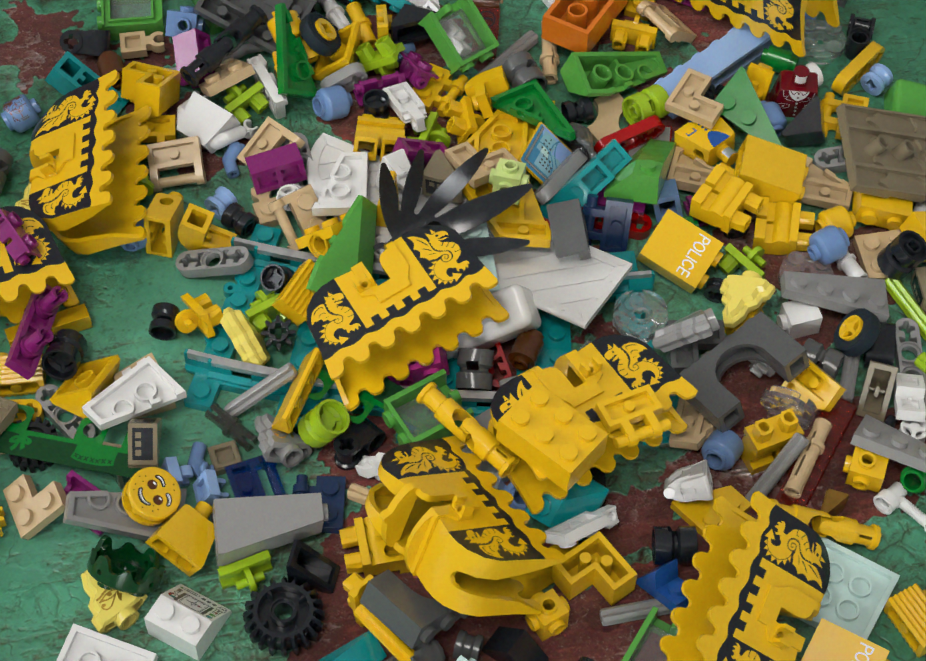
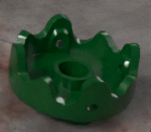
M103 535L96 547L91 550L87 570L98 581L97 585L101 588L114 589L136 597H142L144 594L158 589L166 566H159L160 554L151 547L145 553H140L131 542H126L119 549H112L111 537Z

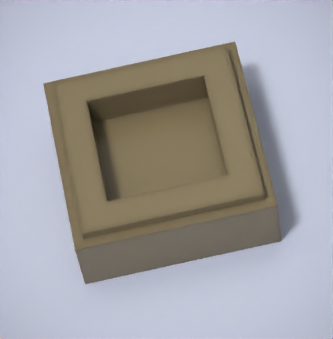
M235 440L207 448L211 464L214 466L217 476L243 469V463Z

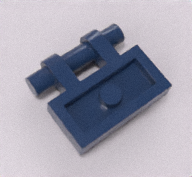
M588 194L587 203L583 205V212L585 214L589 245H592V240H600L599 250L605 252L626 251L634 200L606 197L604 207L597 205L598 195ZM595 217L603 218L602 229L594 228Z
M297 475L292 494L321 493L322 504L327 503L328 521L323 522L321 533L340 534L339 530L344 527L346 477L317 476L316 486H309L307 475Z

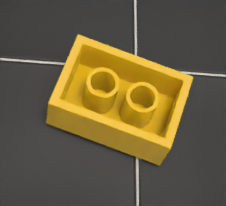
M536 382L498 420L496 440L568 492L605 453L609 434L543 385Z

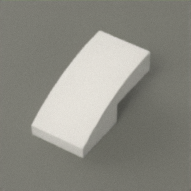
M897 373L894 383V409L897 420L925 422L926 407L924 395L926 388L923 375Z

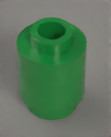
M771 44L769 49L764 48L760 62L771 66L776 73H780L783 70L794 71V68L798 65L799 56L795 55L792 50Z
M906 466L902 470L900 481L905 490L911 493H920L926 489L925 472L910 466Z

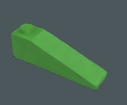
M659 51L572 52L560 70L567 91L586 97L610 96L666 75L668 72Z
M650 139L631 157L632 160L615 175V178L607 184L604 197L634 200V202L657 205L676 148V142Z
M362 195L357 196L342 220L343 228L338 235H333L329 240L331 246L325 256L320 255L315 262L306 289L315 294L323 285L332 279L350 272V268L361 261L372 276L377 205Z

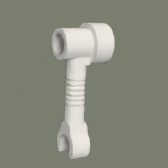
M894 482L888 489H882L874 496L873 503L881 513L889 515L896 508H900L924 527L926 532V514L905 498L907 490L903 488L900 482Z

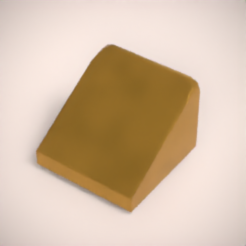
M833 489L826 490L820 511L827 512L831 516H837L845 508L849 494Z

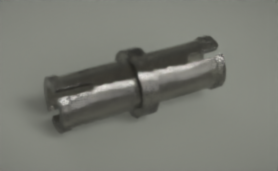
M218 403L212 404L210 408L218 416L207 410L205 418L219 427L226 438L231 437L245 451H251L254 447L246 441V438L256 445L258 443V436L243 426L241 419L236 416L232 417Z

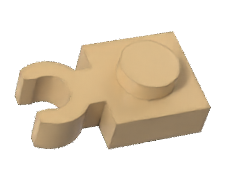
M145 31L119 33L122 59L147 57V51L150 50L156 53L165 51L164 42H162L164 41L163 32H153L150 36H145Z
M254 187L251 188V198L254 202L252 208L254 214L259 219L258 224L269 227L280 225L274 212H270L267 205L277 200L276 197L271 198V191L257 195Z

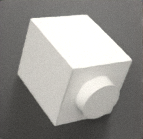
M792 300L781 304L780 312L776 319L777 325L793 339L819 333L823 317L817 306Z

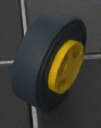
M309 13L300 22L299 30L303 39L319 55L331 56L341 46V38L338 31L321 14Z
M858 308L848 313L835 330L833 340L835 347L848 357H857L864 354L872 347L880 333L881 324L878 317L865 308Z

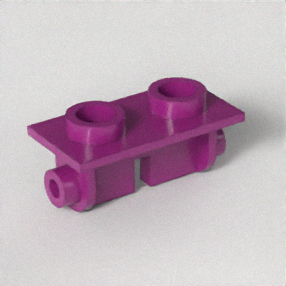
M411 50L409 54L404 51L399 52L403 56L399 64L400 73L404 72L405 78L416 89H424L431 77L439 78L432 71L433 66L423 61L424 57Z
M395 71L393 74L381 76L380 80H377V78L364 81L359 80L357 84H354L353 90L358 106H363V96L367 91L372 89L382 90L383 88L405 82L404 72L399 73Z
M0 208V214L2 215L0 217V241L5 244L8 240H13L5 248L14 262L24 266L30 262L29 257L31 255L41 257L42 255L37 249L39 246L37 240L22 228L24 223L19 215L14 211L9 212Z

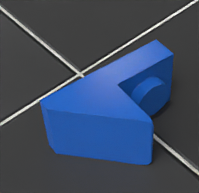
M677 559L654 568L636 580V584L671 611L676 607L686 608L689 604L688 599L682 594L681 586L684 581L678 577Z

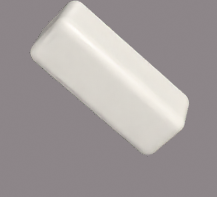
M513 284L491 293L500 305L508 311L509 318L500 323L494 322L491 318H485L482 321L483 333L477 337H471L465 332L460 333L457 337L459 341L458 348L451 352L447 351V358H457L459 348L490 349L495 347V344L498 342L502 344L517 338L518 334L524 331L537 330L541 326V318L534 303L532 292L526 287Z

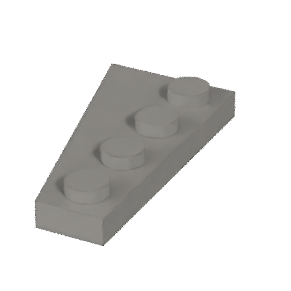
M784 271L780 278L781 297L844 314H848L858 308H865L875 314L880 322H887L890 317L885 279Z

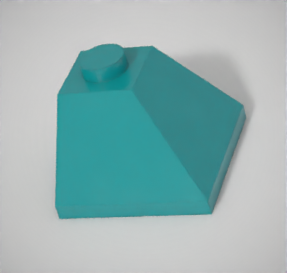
M593 479L588 486H579L575 483L568 490V495L565 499L558 500L550 494H544L542 496L544 508L540 513L532 514L528 507H526L525 511L529 516L552 528L585 511L593 512L601 508L610 489Z

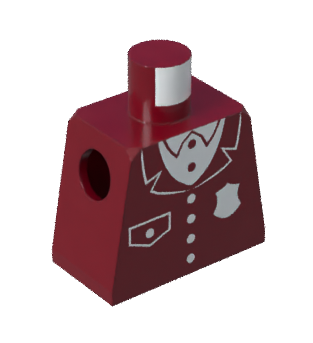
M804 65L796 66L794 71H780L769 94V102L778 103L785 117L795 118L815 96H818V74L810 72L808 67Z

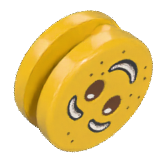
M146 467L137 471L125 484L122 491V504L128 516L135 522L146 526H155L165 522L177 510L181 501V490L177 480L168 471L158 467Z

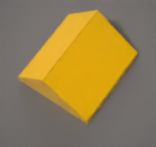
M358 21L338 30L341 46L331 56H318L319 60L316 61L314 67L315 74L312 75L313 79L322 81L330 74L358 61V56L355 52L361 44V27Z
M117 354L80 364L73 378L65 380L49 400L52 404L83 419L88 418L83 413L82 406L114 383L113 376L119 372L120 357Z

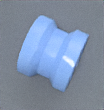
M876 63L870 68L869 72H866L861 77L860 83L867 93L878 96L884 91L885 87L893 82V74L885 65Z
M219 186L215 190L214 196H209L205 199L204 205L207 210L215 213L214 217L221 220L226 208L232 203H238V201L229 189Z

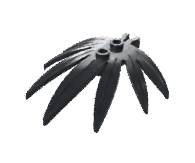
M484 148L473 155L451 173L435 190L417 215L414 213L423 183V149L418 151L409 169L402 194L401 211H399L398 196L394 180L387 165L382 163L379 175V198L382 215L392 237L388 242L395 241L408 231L428 225L446 226L462 234L484 224L508 209L531 190L533 185L531 183L518 185L477 197L436 218L434 215L447 206L474 176L485 159L488 148ZM506 237L464 239L477 257L512 251L527 246L530 243L527 239ZM387 243L373 245L374 251L384 249V245Z

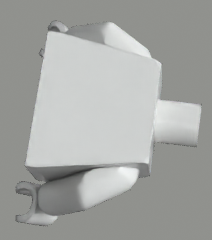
M193 91L191 97L177 108L176 130L184 138L198 136L201 148L211 154L240 139H251L259 128L258 126L251 128L252 121L250 119H246L243 126H241V123L232 113L208 100V96H201L199 91Z

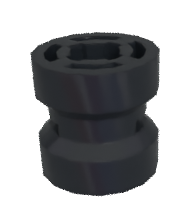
M380 89L367 91L363 96L364 114H372L375 118H389V96L387 93Z
M584 96L575 102L568 100L561 103L562 115L569 124L571 122L578 123V121L587 123L594 120V110L589 97Z
M237 202L230 204L221 217V224L228 229H234L235 234L242 239L250 237L256 224L259 222L256 215L251 212H245L244 207Z
M270 264L262 270L260 282L264 289L281 293L295 272L288 267Z
M167 302L156 303L152 308L151 316L153 320L149 325V334L158 340L167 341L174 339L177 334L174 321L180 312L179 308Z

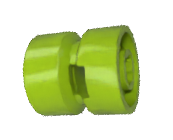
M654 84L626 97L622 102V111L626 121L632 125L653 115H657L659 118L668 115L670 112L665 110V102L669 95L662 86Z
M335 399L323 400L299 419L298 433L307 445L313 448H321L346 431L350 423L349 413L341 402Z

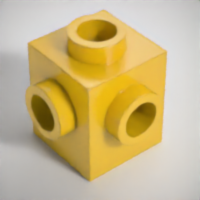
M855 446L853 455H846L842 471L847 473L845 484L852 485L858 490H871L879 493L889 458Z
M553 588L545 593L543 591L538 592L530 598L542 607L541 614H526L525 620L529 628L537 633L542 642L551 636L560 634L568 627L570 606L563 596H558Z

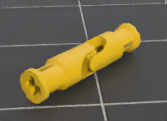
M435 382L427 384L418 394L416 401L428 407L434 413V418L460 441L464 442L483 462L488 461L498 470V475L501 478H505L517 466L520 458L508 453L491 432L481 426L453 398H447L437 389ZM459 420L463 422L461 426L458 427L456 426L454 421Z
M770 499L806 525L812 519L813 530L820 537L828 535L836 542L848 545L856 543L864 545L868 550H875L880 543L881 527L879 525L872 524L868 526L858 523L856 519L844 516H831L824 511L796 504L788 506L778 503L776 499Z

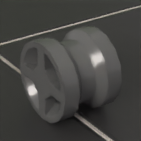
M460 629L454 646L453 659L457 660L462 655L467 660L473 658L479 661L484 636L479 634L471 636L467 631Z

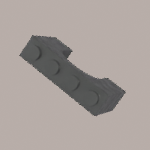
M762 311L753 318H749L743 326L734 333L727 335L720 344L711 351L705 352L698 361L689 368L682 370L679 374L698 390L696 397L686 401L722 433L731 429L745 417L741 401L720 383L723 374L728 368L741 361L756 360L770 366L789 383L810 366L807 350Z
M389 569L368 581L360 600L363 606L411 649L421 643H429L438 632L449 630L461 617L466 619L469 616L449 609L435 599L417 594Z

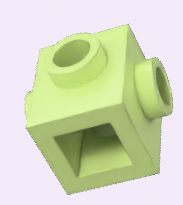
M503 158L499 159L497 167L492 168L489 175V184H493L492 192L529 184L530 175H526V163ZM519 199L516 203H514V204H515V205H518L519 202H520V199Z

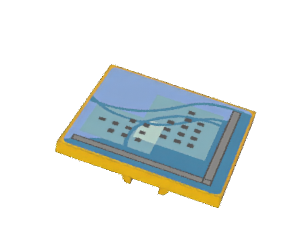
M539 122L518 161L526 163V170L542 184L572 151L542 122Z

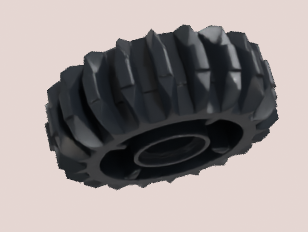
M283 576L281 583H276L271 578L270 586L268 587L260 583V593L252 591L250 594L251 601H246L245 610L247 611L243 613V620L246 622L244 627L245 632L250 634V641L252 643L258 642V648L261 651L269 647V654L272 656L277 650H281V655L285 657L287 650L292 649L293 653L297 655L299 653V646L308 650L310 647L309 640L317 642V632H322L324 628L321 621L325 619V611L322 610L324 608L323 601L318 599L316 589L310 591V585L307 582L299 586V579L297 577L291 583H288L287 578ZM283 613L291 615L287 619L277 618L280 614Z

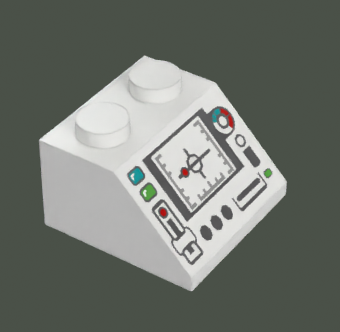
M179 584L159 596L144 620L149 635L200 661L232 612L230 609L196 591Z

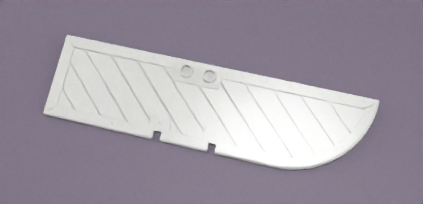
M322 133L314 143L310 151L313 160L308 157L306 165L308 184H311L318 200L323 186H326L330 179V172L340 153L353 152L354 145L326 133ZM359 149V151L361 152H368L366 150ZM376 155V161L368 160L367 199L375 205L379 201V191L375 188V181L381 163L380 156ZM422 188L414 210L416 215L419 214L430 196L422 195ZM462 193L463 202H450L434 216L437 218L447 211L468 202L467 198ZM376 226L375 237L385 236L392 239L387 227ZM488 228L489 237H494ZM552 234L550 248L521 247L493 255L500 290L513 284L526 287L532 292L534 303L538 309L583 329L588 327L631 271L633 264L590 245V259L580 260L578 254L557 258Z

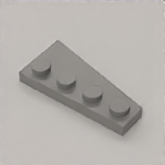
M867 414L856 429L850 444L926 473V443Z
M180 489L181 501L177 510L185 504L187 489ZM107 490L70 491L66 496L63 523L146 541L163 524L146 526L131 519L124 510L122 492H108Z

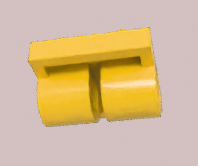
M347 213L339 216L341 221H338L336 216L322 222L321 229L319 224L303 230L305 235L295 239L298 248L302 249L308 246L309 251L314 257L325 256L331 246L329 240L333 235L339 234L343 228L342 220Z

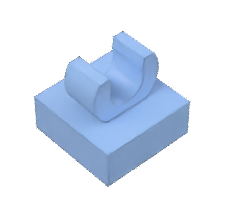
M176 456L165 457L161 469L168 471L177 480L180 487L188 486L190 484L188 478L194 476L191 465L179 466Z
M205 469L192 484L196 503L204 501L212 506L214 499L227 498L229 496L227 492H220L226 480L217 478L215 470Z

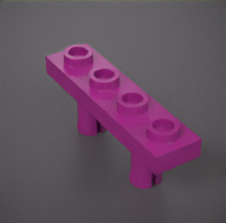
M46 284V289L43 293H31L4 364L27 380L34 376L45 345L53 340L54 335L51 328L58 308L68 299L67 291L65 289L60 291V286L52 288Z

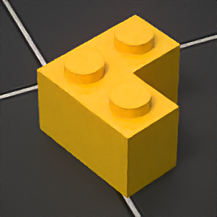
M132 61L122 68L121 98L129 99L130 102L134 103V111L148 105L152 109L149 118L159 117L179 101L181 73L177 70Z
M600 531L564 555V563L552 566L551 580L568 600H571L593 584L612 606L635 590L637 573Z

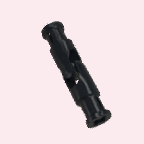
M252 5L244 17L237 18L215 38L214 44L203 48L196 54V59L187 67L183 66L180 69L183 79L193 87L199 85V80L207 73H212L220 66L225 55L226 57L232 55L253 36V32L260 25L267 24L269 20L266 13L259 6ZM229 34L233 36L237 43L236 46H233V41L231 38L225 37L223 35Z

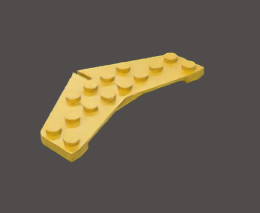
M497 109L493 113L494 116L490 117L467 141L477 152L488 148L487 154L505 147L518 160L537 126ZM468 183L463 188L462 193L470 201L492 193L493 184L486 183L473 188ZM532 188L520 199L518 205L513 204L496 217L487 221V227L494 237L527 239L530 243L524 247L550 248L551 230L548 222L543 218Z

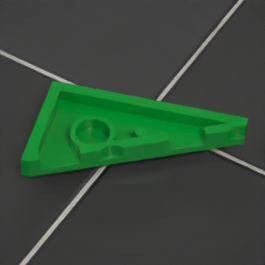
M285 3L276 4L278 95L313 99L317 92L311 76L315 74L314 70L308 62V56L300 36L295 37L292 33L289 22H292L293 19L290 11L287 10Z
M741 66L714 100L724 105L721 116L747 135L749 134L781 145L745 69Z
M536 79L490 97L492 106L500 111L534 126L542 122L553 134L568 141L576 139L575 130Z

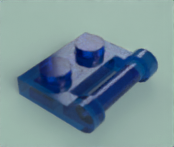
M263 455L226 466L225 473L234 498L266 496L257 473L261 469L265 470L274 495H288L278 474L277 463L266 462Z

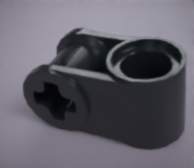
M851 13L844 54L849 60H853L870 44L876 18L866 19L856 17L854 13Z
M68 30L61 35L60 46L65 52L100 56L103 52L110 51L111 30ZM73 35L74 39L79 41L78 45L76 44L74 47L68 43L69 39H73Z
M365 418L359 424L352 423L344 433L334 440L333 447L336 452L334 461L336 466L347 471L354 469L363 459L364 455L369 456L382 445L386 438V433L368 418Z

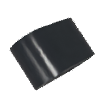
M880 322V333L877 340L863 354V368H868L870 360L893 366L896 337L895 323Z

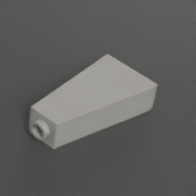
M321 493L214 499L213 524L217 566H224L267 549L271 550L292 543L296 539L300 540L321 533L323 522L328 521L327 503L322 504Z

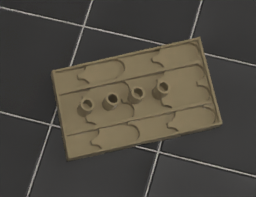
M844 103L836 108V112L839 118L838 124L842 138L844 158H846L845 164L850 191L883 198L891 196L919 203L926 201V116Z

